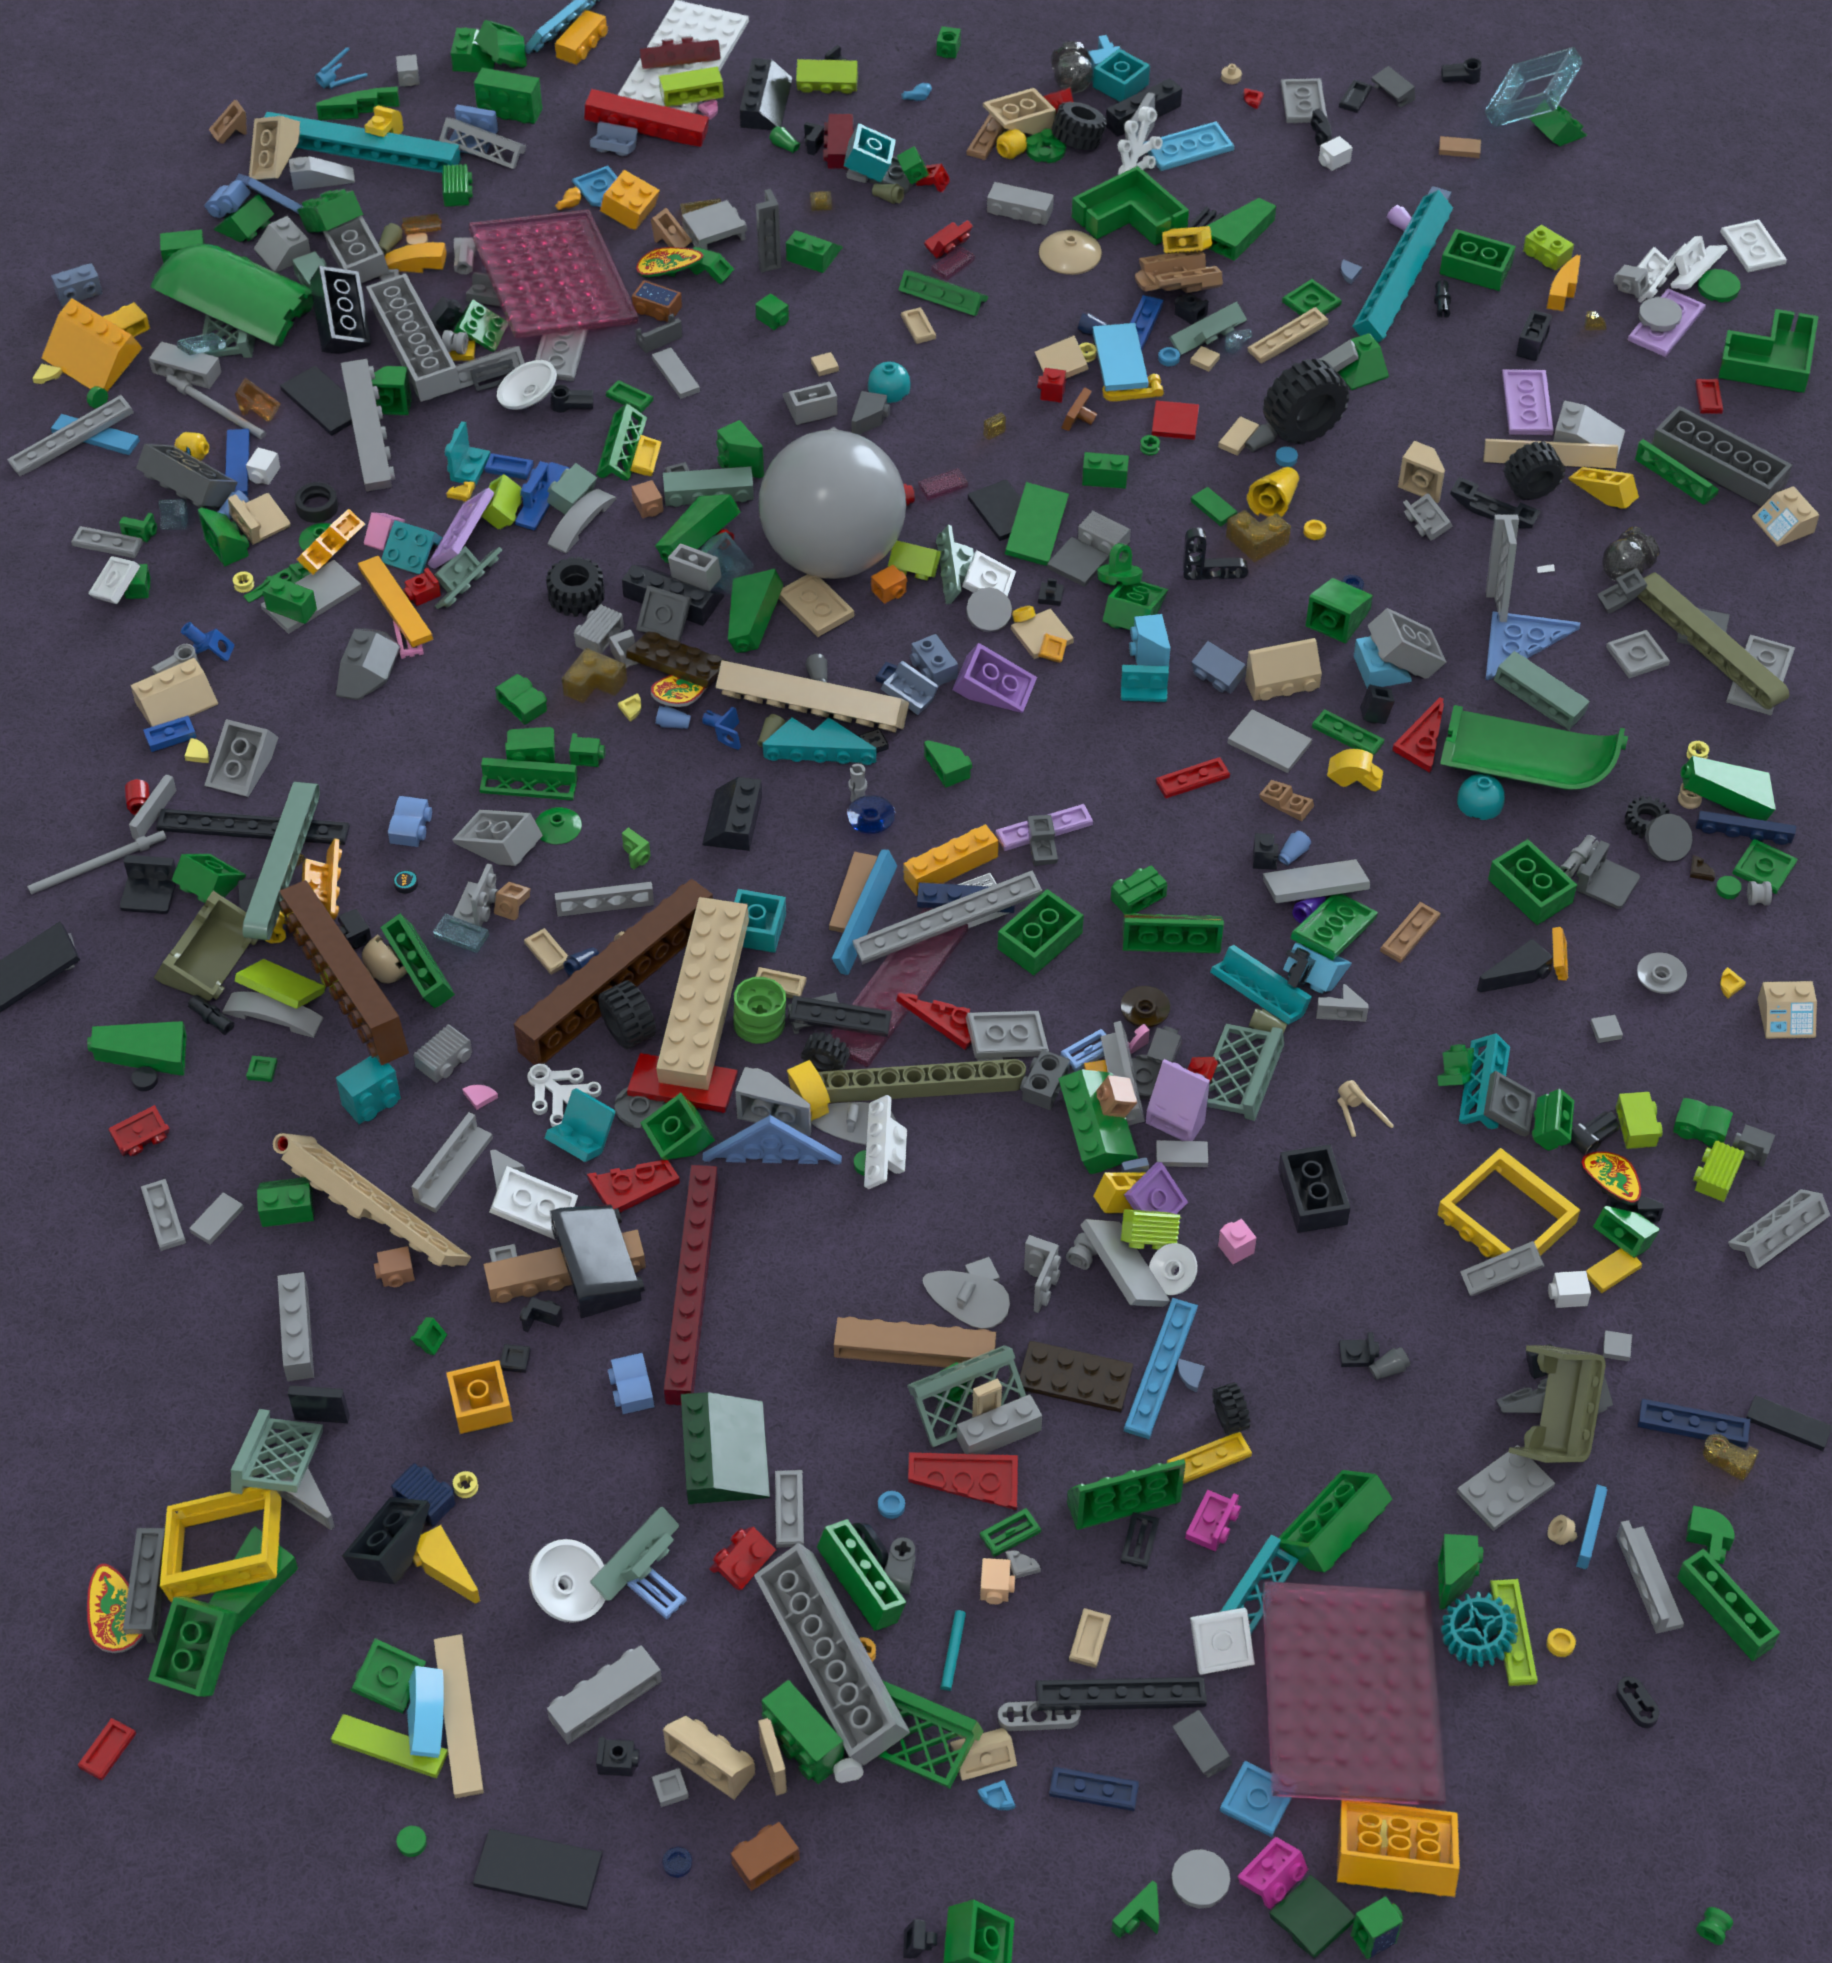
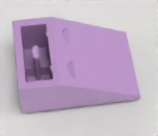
M1164 1059L1147 1108L1146 1124L1182 1141H1193L1205 1123L1210 1080L1201 1074L1184 1069L1177 1063Z

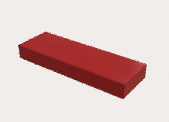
M1218 757L1156 778V783L1165 798H1169L1230 778V773L1221 758Z

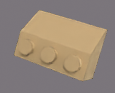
M1312 638L1249 651L1245 681L1253 700H1269L1276 696H1290L1295 692H1310L1320 688L1322 673L1316 639Z
M195 658L131 685L135 703L151 727L185 716L190 717L218 705L207 677Z
M684 1716L666 1725L663 1729L666 1753L733 1800H735L755 1775V1765L752 1757L744 1751L738 1752L732 1748L729 1741L723 1736L717 1735L716 1737L710 1733L706 1725L697 1719L693 1721L689 1717Z

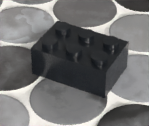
M1331 1144L1281 1152L1278 1171L1297 1233L1348 1225L1351 1207Z

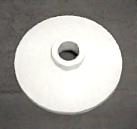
M1172 1243L1161 1247L1154 1254L1149 1268L1166 1295H1178L1186 1291L1194 1282L1197 1274V1261L1189 1248L1182 1244ZM1179 1267L1178 1274L1174 1275L1175 1269Z

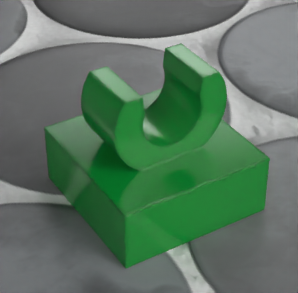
M426 1317L422 1324L417 1327L418 1330L415 1335L410 1339L416 1346L421 1347L425 1353L435 1355L446 1338L447 1333L434 1318Z

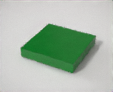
M1313 279L1282 298V302L1300 316L1314 307L1323 315H1326L1342 304L1341 299Z
M1753 839L1732 874L1746 881H1755L1757 884L1769 881L1772 893L1777 894L1798 859Z
M375 1638L351 1691L396 1712L403 1713L410 1699L409 1680L415 1666L424 1667L426 1661Z

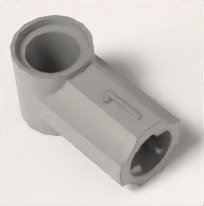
M454 238L455 272L468 274L473 271L474 257H476L475 251H477L476 238Z
M182 644L175 649L173 656L151 668L154 674H158L192 658H195L199 665L200 663L194 647L190 644Z

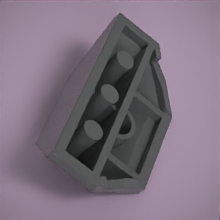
M368 628L354 629L340 662L336 697L360 700L365 695L374 692L387 683L401 648L386 631Z

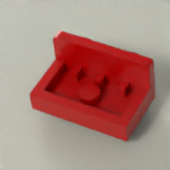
M968 220L960 226L952 222L927 239L924 245L938 259L945 253H950L959 243L963 244L970 237L969 233L973 225Z
M155 1105L108 1128L122 1156L129 1154L130 1157L144 1150L143 1146L150 1142L156 1145L167 1139L166 1134L170 1130L169 1126L165 1125Z
M754 1526L744 1530L740 1528L730 1538L731 1545L727 1549H721L714 1556L713 1561L715 1563L710 1567L713 1573L719 1571L737 1590H742L776 1551Z

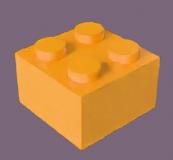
M623 170L605 192L600 211L623 225L636 230L655 207L660 190Z
M499 1360L446 1372L460 1434L513 1422Z

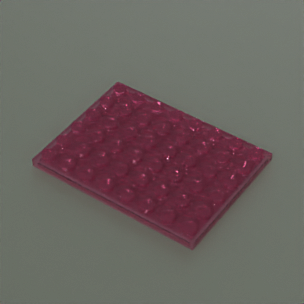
M590 209L469 223L470 234L515 338L638 323V314Z
M1264 1581L1262 1589L1272 1796L1444 1805L1446 1796L1430 1592Z

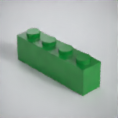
M401 913L380 927L422 997L430 1005L436 1008L455 995L417 931Z
M846 1519L826 1526L817 1549L874 1631L898 1623L906 1601L849 1520Z
M1704 1548L1682 1563L1677 1579L1752 1661H1755L1774 1647L1780 1631Z

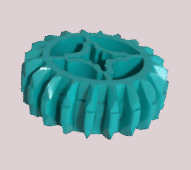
M1477 1591L1476 1598L1471 1599L1466 1593L1464 1602L1456 1598V1607L1448 1606L1447 1612L1449 1615H1443L1442 1620L1445 1625L1441 1627V1632L1444 1635L1443 1642L1446 1646H1449L1448 1651L1451 1655L1456 1654L1459 1662L1466 1658L1467 1665L1469 1666L1474 1661H1478V1665L1482 1668L1484 1665L1483 1661L1489 1660L1490 1665L1493 1666L1495 1664V1657L1503 1661L1505 1658L1504 1652L1511 1653V1644H1516L1517 1642L1515 1634L1518 1632V1625L1515 1623V1614L1510 1613V1606L1508 1604L1503 1605L1500 1597L1493 1601L1492 1595L1488 1593L1485 1598H1481V1593ZM1470 1616V1620L1467 1623L1461 1625L1462 1628L1458 1629L1462 1621ZM1475 1622H1477L1479 1628L1482 1629L1484 1637H1482L1480 1631H1478V1629L1476 1628ZM1501 1630L1499 1636L1489 1643L1490 1638L1498 1634L1497 1631ZM1469 1643H1476L1479 1646L1470 1645Z

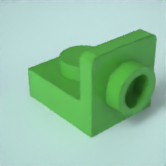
M628 827L622 832L623 848L629 854L630 867L634 870L639 865H645L651 856L650 846L647 840Z

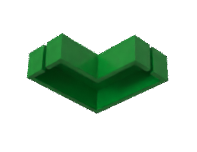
M1136 166L1073 197L1071 217L1082 227L1085 226V230L1095 239H1099L1130 223L1156 246L1163 242L1162 234L1164 232L1188 226L1189 210L1139 166Z
M1775 309L1769 337L1728 330L1718 378L1804 393L1810 375L1818 316L1799 313L1795 330L1790 331L1795 312Z

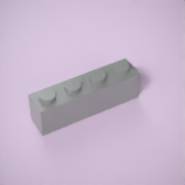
M301 1272L279 1275L278 1292L282 1355L287 1381L314 1378L309 1294L305 1274Z
M642 1645L636 1649H630L612 1665L602 1667L597 1675L588 1681L584 1680L578 1683L573 1691L564 1697L559 1696L554 1699L547 1708L549 1720L566 1743L570 1744L662 1681L661 1670Z

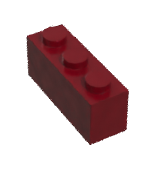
M829 114V121L825 122L824 126L825 135L828 136H824V148L827 149L823 150V160L827 162L828 169H849L844 166L848 143L853 134V114Z

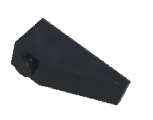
M1531 939L1479 977L1477 990L1481 993L1533 983L1539 978L1545 979L1552 970L1553 956Z

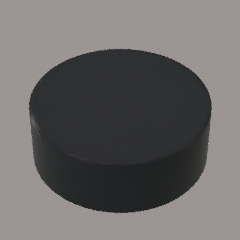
M140 1067L131 1076L133 1086L138 1091H149L158 1083L156 1071L151 1067Z

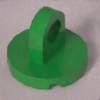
M1117 543L1110 551L1109 564L1099 567L1097 574L1098 579L1106 584L1114 585L1118 581L1122 582V585H1133L1142 580L1143 571L1141 568L1132 565L1131 548L1128 545Z

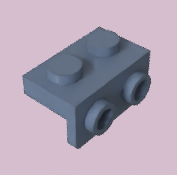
M599 122L597 135L590 139V147L596 148L599 152L614 151L617 155L627 156L636 148L637 129Z
M901 661L895 673L883 683L881 690L889 696L908 701V709L919 715L933 701L939 686L904 661Z

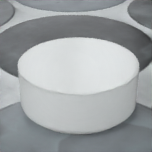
M852 1758L839 1761L833 1768L835 1779L840 1783L857 1780L863 1775L862 1764Z

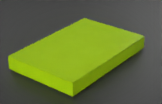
M262 959L241 970L235 976L237 983L295 1009L321 996L325 991L324 985L266 959Z

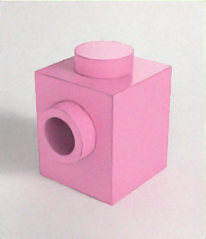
M1240 1219L1223 1226L1220 1230L1218 1246L1230 1262L1235 1264L1254 1253L1257 1237L1245 1222Z

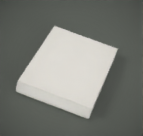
M1760 220L1721 228V234L1747 272L1786 264L1787 259Z
M506 1166L489 1212L554 1239L551 1229L550 1210L574 1207L578 1195Z

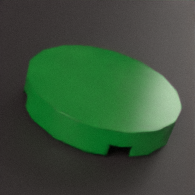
M1712 269L1706 271L1699 278L1698 291L1708 300H1719L1718 302L1724 303L1732 301L1738 296L1740 281L1737 276L1729 271Z

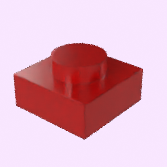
M1192 1057L1187 1070L1201 1074L1211 1082L1218 1062L1215 1057Z

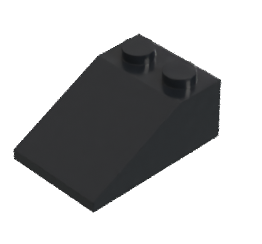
M390 1497L342 1555L358 1580L396 1584L402 1579L404 1573L412 1564L430 1507L428 1501Z

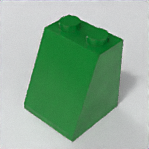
M1331 578L1309 596L1306 627L1346 644L1371 610L1373 595Z

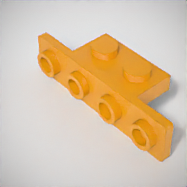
M335 838L327 850L326 864L305 859L302 867V881L307 880L333 920L336 919L339 911V906L336 905L340 892L337 881L341 873L338 863L342 855V849H339V839Z

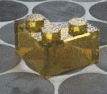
M1243 510L1228 519L1226 537L1255 563L1289 544L1291 526L1277 513L1258 522L1251 514Z
M585 648L562 677L563 694L581 703L587 700L595 688L616 696L627 682L626 664Z

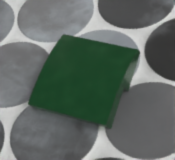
M1311 1875L1269 1912L1271 1919L1291 1934L1293 1941L1314 1959L1350 1927L1355 1919V1916L1348 1908Z

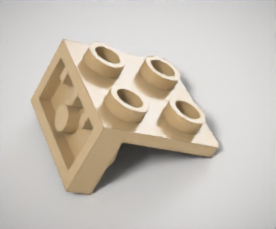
M269 493L247 503L240 501L236 494L228 498L229 514L252 545L291 526L290 521Z

